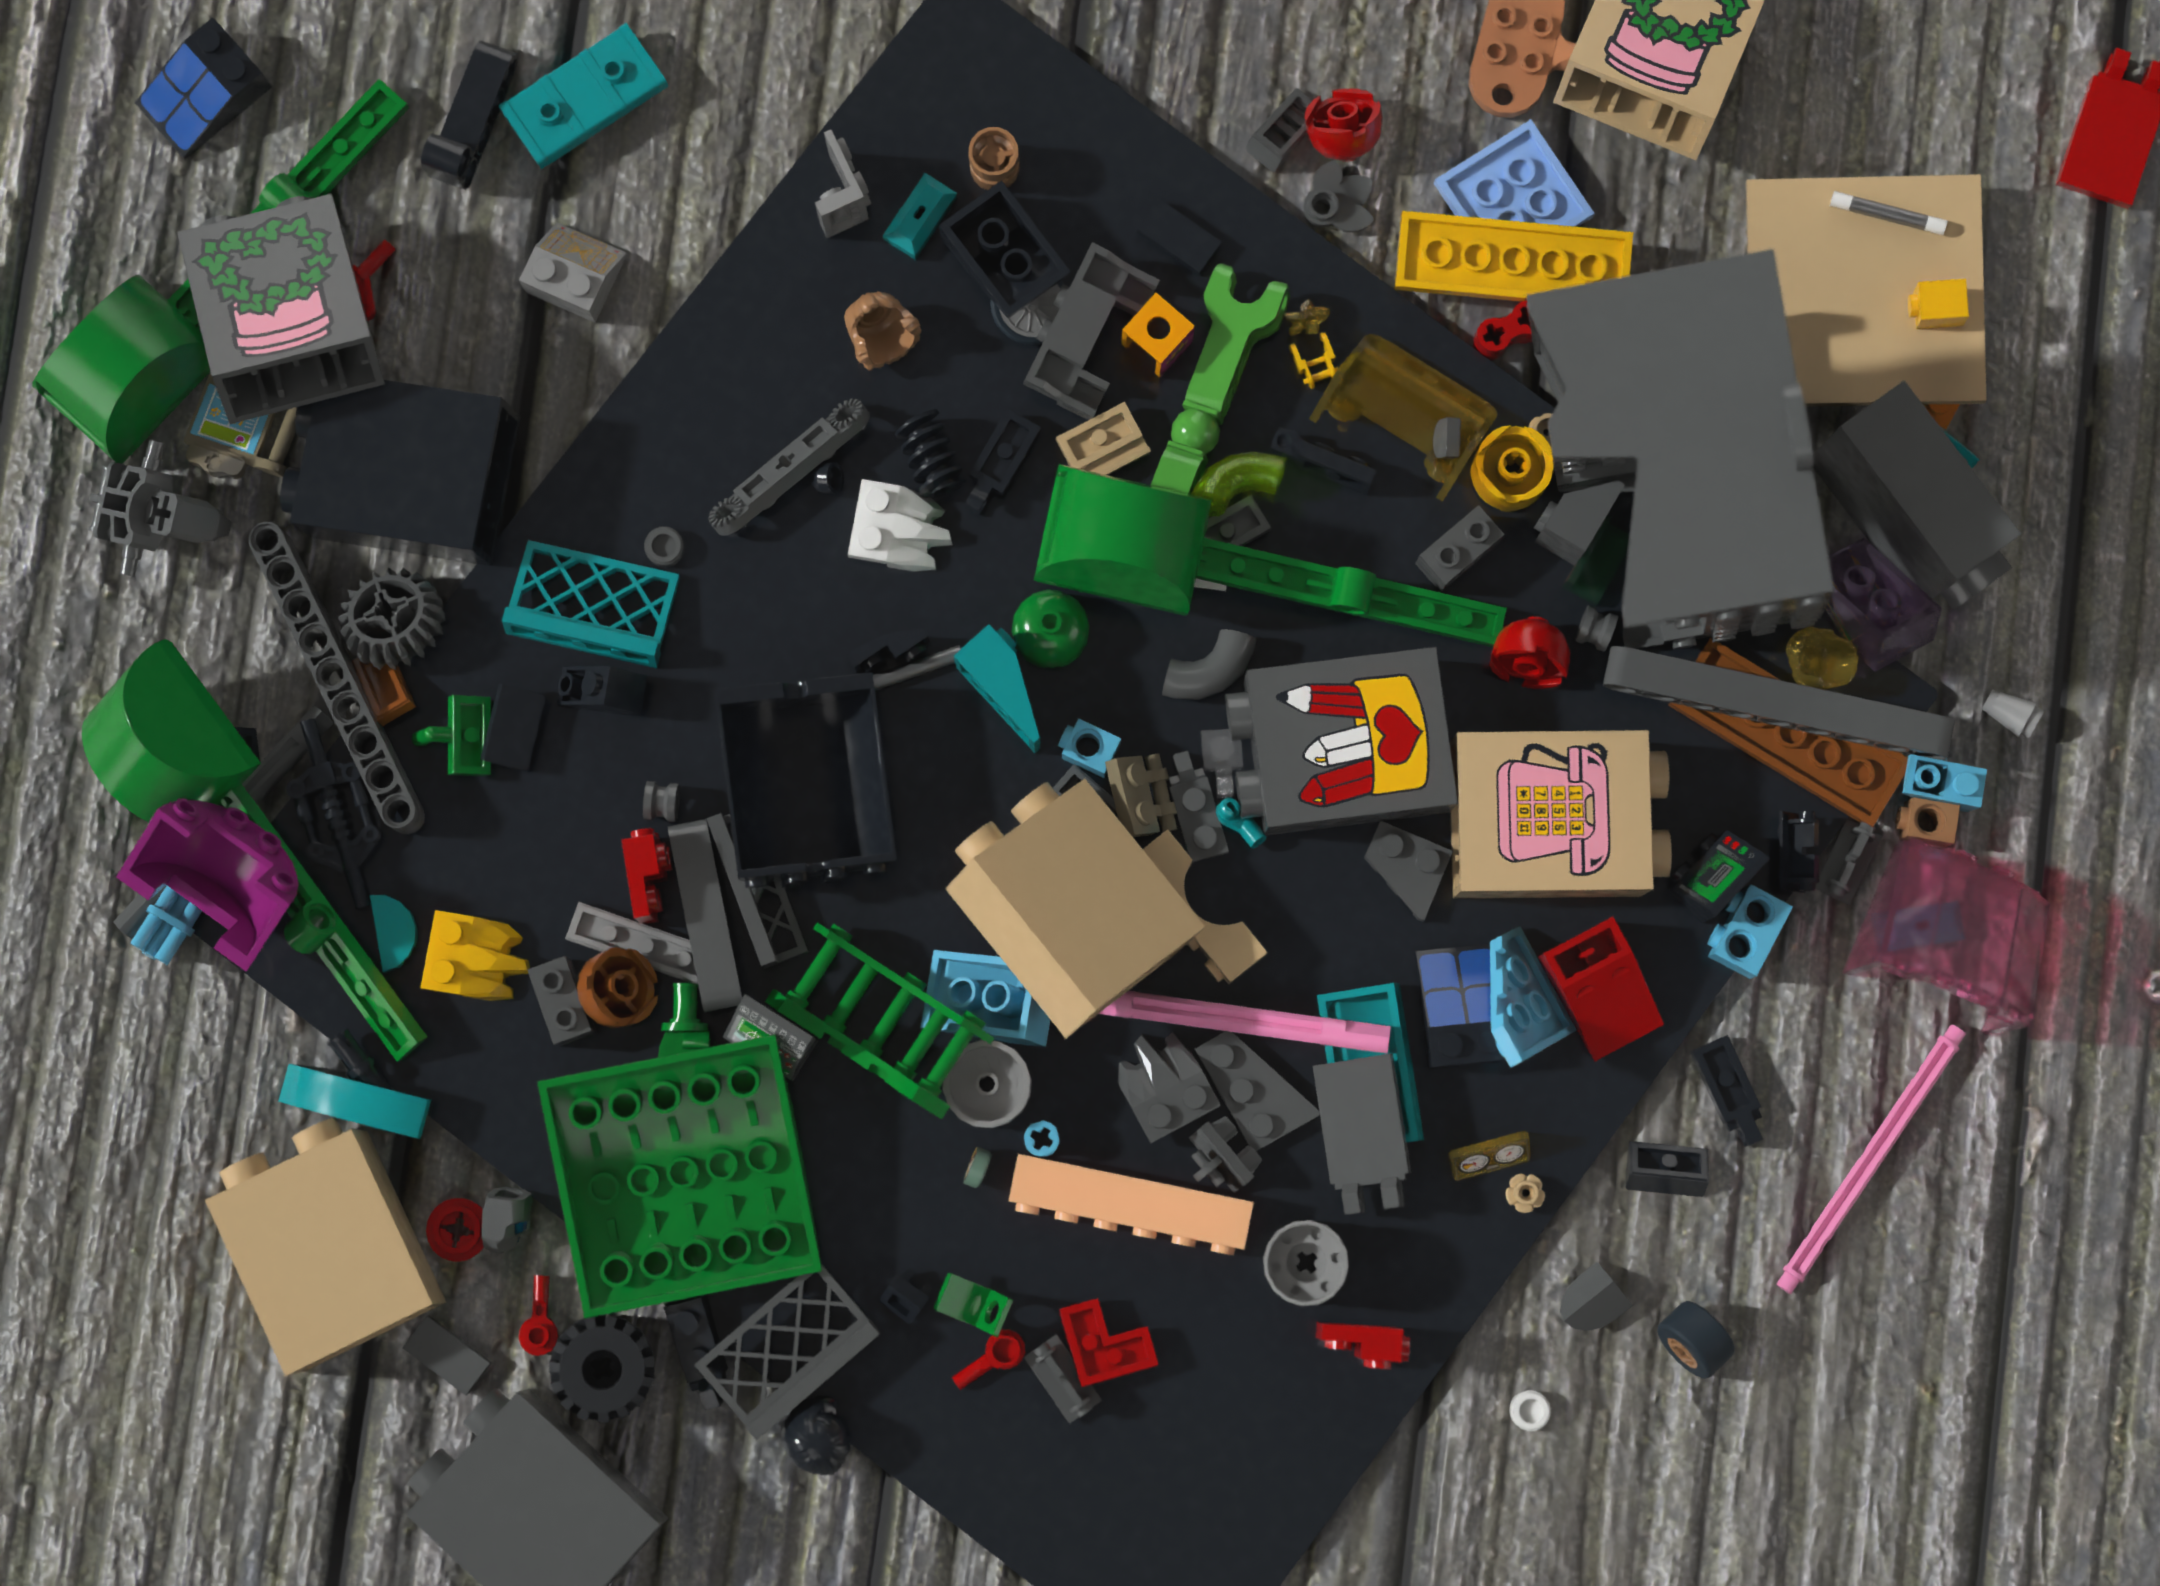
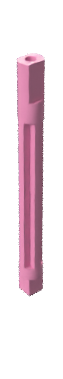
M1136 991L1126 992L1099 1013L1386 1054L1388 1053L1391 1026L1286 1013Z

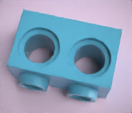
M1751 884L1744 887L1726 905L1725 910L1730 912L1724 926L1717 924L1707 943V945L1712 947L1708 957L1749 979L1756 977L1793 906ZM1750 902H1755L1762 906L1764 918L1761 923H1755L1749 919L1747 907ZM1732 937H1739L1746 944V953L1742 958L1735 957L1729 950V941Z

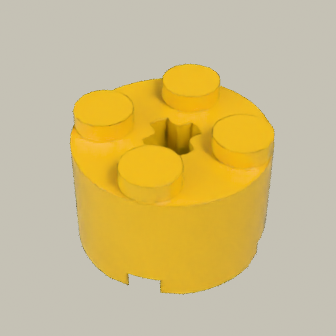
M1511 425L1497 428L1483 440L1472 462L1470 473L1476 492L1486 503L1504 512H1512L1532 505L1543 494L1551 481L1554 468L1552 449L1545 437L1533 428ZM1515 463L1519 465L1520 468L1517 473L1515 471L1509 473L1505 469L1507 464L1509 466Z

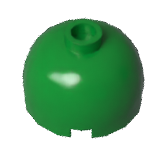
M1047 589L1033 593L1021 602L1013 616L1012 635L1016 643L1015 647L1025 660L1037 667L1054 668L1069 665L1081 655L1088 642L1089 622L1086 611L1077 599L1063 591Z

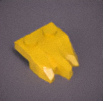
M435 910L420 988L488 1001L514 999L513 988L505 984V979L510 975L528 974L527 970L530 969L528 960L510 954L511 948L521 944L523 937L506 923Z

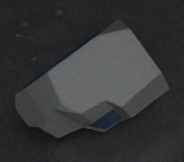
M500 1187L494 1188L487 1194L482 1212V1240L487 1250L502 1254L516 1247L520 1240V1235L530 1228L532 1193L525 1189Z

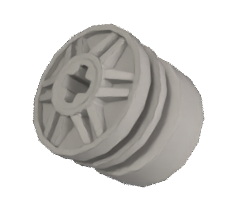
M1313 1220L1292 1222L1279 1229L1268 1242L1263 1258L1265 1276L1273 1291L1285 1301L1301 1306L1320 1304L1333 1297L1343 1285L1349 1267L1347 1249L1341 1237L1326 1224ZM1303 1251L1306 1255L1313 1252L1317 1256L1314 1262V1266L1317 1269L1311 1273L1308 1269L1302 1272L1298 1270L1296 1265L1299 1264L1300 1259L1297 1255Z

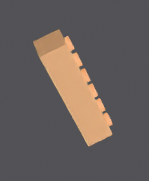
M1018 1154L1009 1201L1016 1203L1015 1211L1039 1215L1040 1208L1056 1211L1054 1219L1078 1223L1079 1216L1095 1219L1093 1227L1117 1231L1118 1224L1134 1227L1132 1235L1156 1239L1157 1232L1173 1235L1171 1243L1195 1247L1196 1240L1212 1243L1211 1251L1233 1256L1235 1248L1245 1249L1254 1203Z

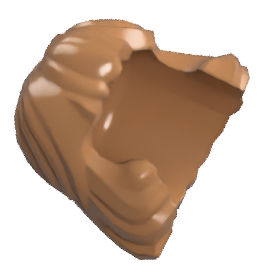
M877 291L862 294L845 311V324L855 347L856 358L859 363H863L864 367L870 371L904 357L920 340L922 330L918 319L889 293Z

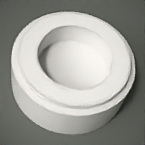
M1525 1390L1515 1395L1512 1399L1509 1412L1512 1421L1519 1428L1526 1431H1536L1543 1428L1549 1421L1551 1407L1546 1397L1541 1393Z

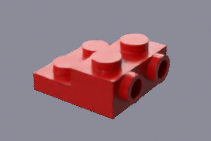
M654 828L634 830L630 832L631 838L621 839L633 917L644 925L659 922L657 912H663L664 908L660 888L656 889L654 883L668 881L667 871L673 870L670 848L660 841L659 833L655 832Z
M1317 1322L1316 1338L1325 1340V1347L1352 1350V1342H1355V1357L1364 1359V1366L1368 1368L1391 1369L1392 1361L1408 1362L1410 1338L1403 1336V1329L1332 1322Z

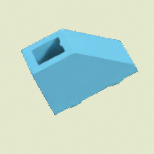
M1910 754L1908 755L1902 794L1912 798L1916 797L1960 805V811L1969 812L1981 808L1987 769Z

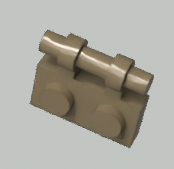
M1160 754L1144 757L1147 771L1142 756L1115 758L1105 762L1118 820L1132 837L1149 836L1160 832L1157 819L1160 821L1162 833L1167 829L1170 832L1178 830L1174 817L1177 814L1175 803L1170 800L1166 783L1169 780L1167 768L1162 766ZM1149 785H1151L1156 805L1153 804Z

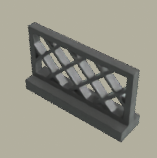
M822 1263V1271L818 1272V1274L827 1283L826 1300L802 1298L803 1283L813 1273L797 1276L694 1365L745 1424L746 1429L755 1440H758L880 1334V1330L868 1319ZM799 1286L798 1298L787 1297ZM831 1289L841 1301L831 1300ZM778 1303H797L795 1326L772 1325L773 1308ZM802 1304L826 1305L824 1328L800 1327ZM830 1306L847 1307L857 1320L846 1330L828 1329ZM768 1313L767 1324L756 1323ZM749 1328L765 1329V1353L741 1351L742 1334ZM771 1330L795 1332L793 1355L769 1353ZM799 1332L823 1334L822 1350L815 1356L798 1355ZM828 1334L839 1335L827 1345ZM735 1340H737L736 1351L725 1350ZM718 1355L736 1356L734 1379L717 1378L707 1365ZM741 1356L764 1358L762 1381L739 1379ZM769 1359L793 1360L791 1377L784 1383L767 1382ZM797 1361H809L796 1372ZM723 1384L733 1385V1395ZM738 1385L762 1387L761 1403L749 1413L737 1402ZM766 1387L777 1388L766 1398Z

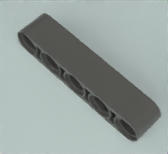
M703 819L668 826L704 1012L738 1006L742 1000L707 821Z

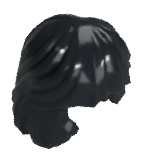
M829 1395L825 1397L817 1396L809 1401L800 1402L791 1410L781 1428L782 1444L789 1458L798 1468L815 1475H834L845 1462L851 1448V1437L846 1435L845 1427L840 1419L825 1413L831 1412L836 1415L837 1402L830 1398Z

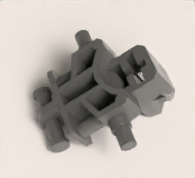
M149 440L146 457H143L141 468L111 462L108 467L102 466L103 474L98 494L91 493L89 501L96 502L91 527L89 526L88 530L93 531L95 538L124 545L119 574L135 577L138 561L141 560L143 549L155 551L163 536L200 543L216 541L220 537L229 535L232 522L223 515L221 510L213 507L207 501L172 493V475L161 473L163 463L161 459L165 443Z

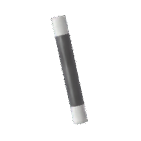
M1837 191L1833 192L1830 202L1832 207L1939 235H1944L1948 220Z

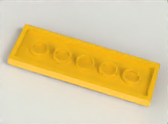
M1402 211L1394 290L1523 302L1526 301V295L1630 276L1633 232Z

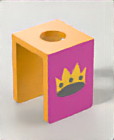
M1155 293L1122 329L1121 344L1127 348L1133 341L1136 342L1156 360L1155 374L1161 377L1192 343L1195 326L1158 293ZM1154 318H1163L1170 325V332L1163 339H1154L1148 334L1147 325Z

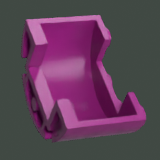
M186 799L169 802L157 809L116 878L148 901L167 885L220 923L228 931L220 937L214 949L245 971L253 964L293 902L298 890V878L295 867L281 847L280 839L275 834L265 831L249 820L248 816L240 809H227L213 803Z

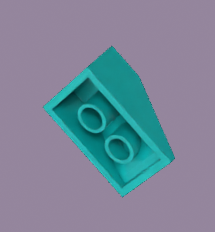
M988 624L954 655L956 668L1026 745L1036 753L1041 748L1040 737L1016 656V643L1005 630L1000 628L995 631Z

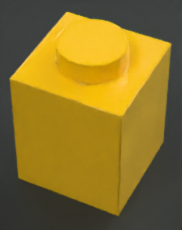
M1966 278L1918 282L1914 294L1908 295V314L1910 318L1916 319V329L1964 326L1969 317Z

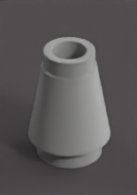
M1994 689L1982 708L1983 711L1987 712L1988 715L2017 737L2021 734L2027 738L2031 737L2044 713V710L2036 707V702L1998 692Z

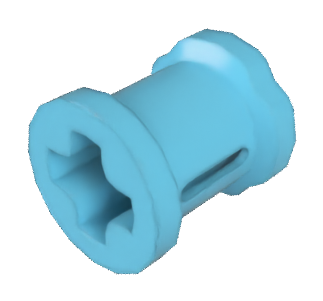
M1046 1121L1030 1124L1024 1134L1027 1150L1037 1157H1047L1053 1154L1060 1142L1056 1127ZM1046 1128L1050 1131L1048 1137L1053 1143L1050 1148L1043 1145L1040 1150L1034 1148L1035 1140L1031 1137V1134L1034 1131L1040 1133Z

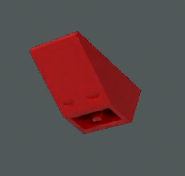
M1614 917L1537 957L1594 1062L1664 1025L1635 956Z

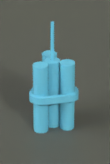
M166 886L155 905L150 904L146 912L149 914L130 944L141 950L147 957L153 960L157 959L168 966L186 936H192L195 931L192 927L202 910Z

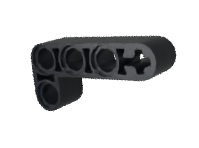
M481 40L476 44L440 136L433 133L430 134L424 145L421 155V166L428 177L463 190L469 188L499 115L500 108L498 105L504 102L518 63L517 53Z

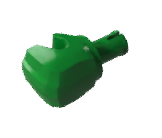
M673 983V1019H669L667 1023H661V1031L666 1032L659 1046L658 1057L710 1047L709 1024L701 1023V1019H697V983Z

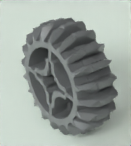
M388 567L385 576L381 577L373 571V580L367 583L359 579L361 588L358 591L348 590L351 601L341 603V610L344 614L338 617L339 625L342 628L340 635L347 644L351 654L358 657L362 663L366 665L372 663L379 670L386 663L389 668L396 670L400 661L411 667V658L417 655L424 658L425 652L423 649L426 646L436 647L433 636L443 634L440 623L446 620L445 613L442 610L444 607L443 601L439 594H436L437 590L433 584L429 583L428 580L425 581L424 577L418 572L412 575L410 571L403 568L396 574L394 570Z

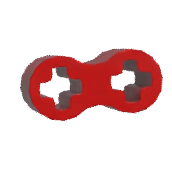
M1527 300L1517 304L1513 311L1505 317H1492L1484 320L1473 338V348L1492 361L1501 357L1506 349L1513 344L1532 342L1531 328L1527 324L1520 325L1518 323L1521 316L1524 320H1529ZM1487 333L1491 337L1498 336L1500 338L1497 345L1493 341L1486 342L1484 340Z

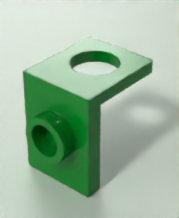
M949 1272L933 1309L998 1337L1013 1300L994 1290ZM999 1304L998 1314L995 1320L990 1323L991 1312L995 1305Z

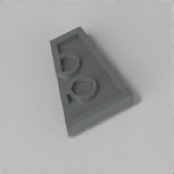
M1225 1031L1194 1049L1244 1139L1255 1151L1320 1115V1111L1233 1032Z

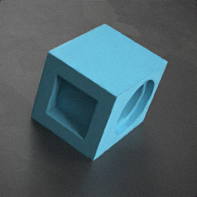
M1078 718L1075 727L1067 725L1058 746L1064 749L1062 752L1063 760L1105 778L1107 774L1105 762L1114 759L1121 744V738ZM1083 738H1093L1099 744V750L1093 756H1083L1076 748L1078 742Z

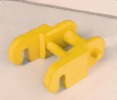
M1325 332L1319 334L1321 342L1324 343L1325 353L1323 356L1311 361L1301 360L1296 345L1294 343L1289 345L1299 375L1305 374L1306 379H1303L1305 385L1309 384L1311 390L1315 388V382L1328 377L1336 381V373L1339 372L1338 367H1333L1332 363L1335 361V355ZM1325 361L1327 370L1311 375L1309 367Z

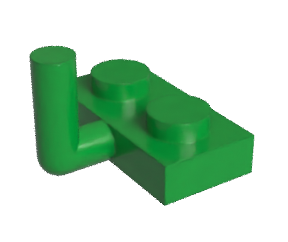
M449 696L448 727L429 726L413 733L411 737L412 743L417 747L431 742L448 743V775L484 777L491 775V763L480 760L491 718V697Z

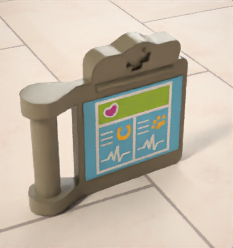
M210 374L184 437V443L189 446L185 455L186 459L192 465L203 468L212 477L227 476L232 479H240L244 475L247 466H250L273 476L283 478L287 468L283 464L296 433L295 417L297 407L286 410L287 412L268 460L259 456L276 413L230 424Z

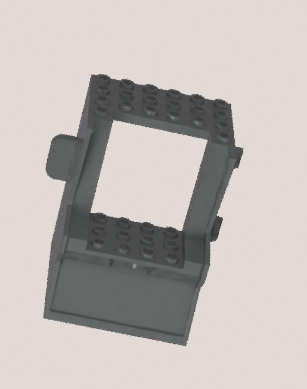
M1774 249L1526 295L1535 357L1558 402L1556 409L1548 420L1558 491L1573 492L1620 481L1625 484L1621 492L1635 493L1622 608L1624 647L1643 649L1673 644V649L1676 650L1694 647L1697 645L1696 639L1712 637V642L1718 643L1736 639L1737 632L1751 630L1752 636H1760L1776 632L1775 628H1777V625L1790 623L1791 629L1814 626L1817 618H1821L1834 592L1812 469L1814 465L1813 451L1800 383H1797Z

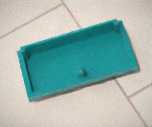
M625 23L610 35L578 53L576 57L548 75H544L538 79L539 81L508 101H504L498 107L540 169H543L669 87V85L633 31Z

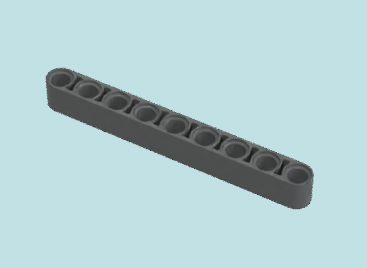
M272 522L258 523L249 533L248 541L250 548L382 820L386 825L401 834L415 833L424 823L425 814L423 807L384 727L376 721L352 661L293 540L285 531ZM272 536H278L277 545L272 550L265 551L266 541ZM289 569H294L293 579L289 583L281 584L283 573ZM310 602L311 608L309 613L305 617L297 618L299 606ZM321 636H327L326 646L321 651L314 652L313 644L315 640ZM343 669L344 675L341 682L330 686L329 679L331 674L336 670ZM359 703V714L354 719L347 720L346 711L348 707ZM376 737L377 745L371 753L363 754V743L368 738ZM387 771H393L392 783L386 788H379L378 783L381 775ZM409 805L410 815L408 819L397 823L395 819L397 810L401 806Z
M1612 646L1610 648L1603 682L1605 688L1618 692L1938 760H1948L1955 724L1954 719L1942 715L1621 646Z

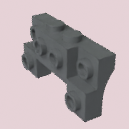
M1092 242L1071 286L1063 284L1053 305L1060 309L1054 321L1046 318L1036 338L1043 342L1023 384L1056 400L1057 405L1087 420L1092 419L1110 383L1082 368L1112 307L1115 306L1135 316L1152 297L1160 280L1131 266L1109 250Z

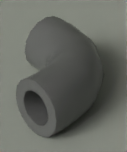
M1223 629L1219 631L1218 639L1212 652L1205 658L1195 662L1171 658L1162 696L1175 699L1200 700L1224 692L1244 674L1255 652L1257 639L1243 632Z

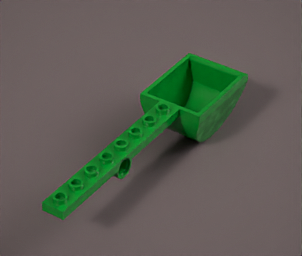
M378 79L288 174L280 173L266 184L259 196L260 204L250 214L276 208L282 201L292 197L316 198L327 195L409 109L408 104L383 81ZM140 275L129 278L101 301L74 328L48 358L33 380L32 387L116 463L123 464L211 372L189 279L167 300Z
M1062 464L1058 465L1034 580L1037 582L1186 616L1190 610L1195 581L1200 579L1489 647H1494L1496 638L1503 629L1507 608L1376 578L1374 573L1358 568H1333L1205 538L1212 505L1211 499Z
M164 639L149 646L134 660L132 665L89 712L83 722V748L94 773L107 791L121 805L148 823L162 805L177 801L178 799L213 803L227 809H240L248 816L249 820L265 831L275 834L281 841V847L291 859L298 878L297 894L287 909V913L292 918L284 927V936L287 943L294 950L303 954H311L316 951L395 1060L398 1062L407 1057L427 1038V1035L242 785L259 767L260 761L174 644Z

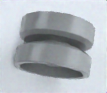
M980 1040L967 1045L944 1080L943 1091L947 1104L950 1105L951 1110L959 1119L975 1127L996 1128L1009 1124L1023 1112L1030 1098L1032 1080L1027 1064L1013 1048L999 1041H992L990 1045L984 1040ZM987 1076L993 1078L995 1086L990 1092L982 1091V1088L979 1086L980 1080L986 1079Z

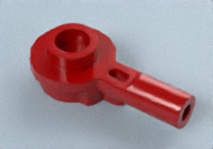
M534 1275L532 1317L522 1324L518 1334L519 1343L523 1350L535 1356L545 1355L552 1351L559 1338L557 1326L548 1317L550 1276Z
M1001 1329L998 1337L991 1335L986 1344L985 1354L952 1377L957 1387L962 1390L993 1367L997 1369L1016 1367L1025 1355L1023 1338L1016 1331L1010 1329Z

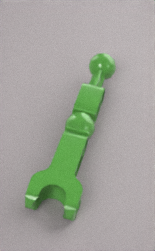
M1221 263L1215 267L1204 292L1205 305L1213 321L1182 404L1185 411L1180 413L1172 424V441H1168L1151 486L1196 496L1208 463L1206 454L1210 453L1218 443L1219 425H1222L1224 417L1229 410L1250 352L1257 341L1273 335L1282 324L1290 299L1288 284L1272 281L1268 284L1267 289L1259 300L1252 303H1240L1233 298L1237 280L1232 266Z

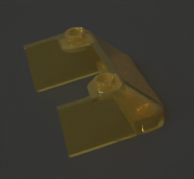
M1367 334L1337 369L1309 419L1316 423L1326 410L1329 411L1331 416L1342 422L1355 421L1361 415H1364L1427 454L1424 459L1427 473L1434 480L1444 483L1436 497L1443 502L1497 418V412L1490 403L1378 335ZM1447 417L1460 418L1461 420L1460 456L1454 459L1437 458L1433 450V436L1436 424L1440 419Z

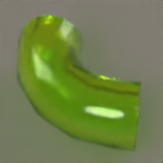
M1253 451L1226 456L1205 470L1195 484L1191 495L1212 500L1209 516L1224 514L1231 499L1243 491L1255 490L1276 495L1285 472L1287 458Z

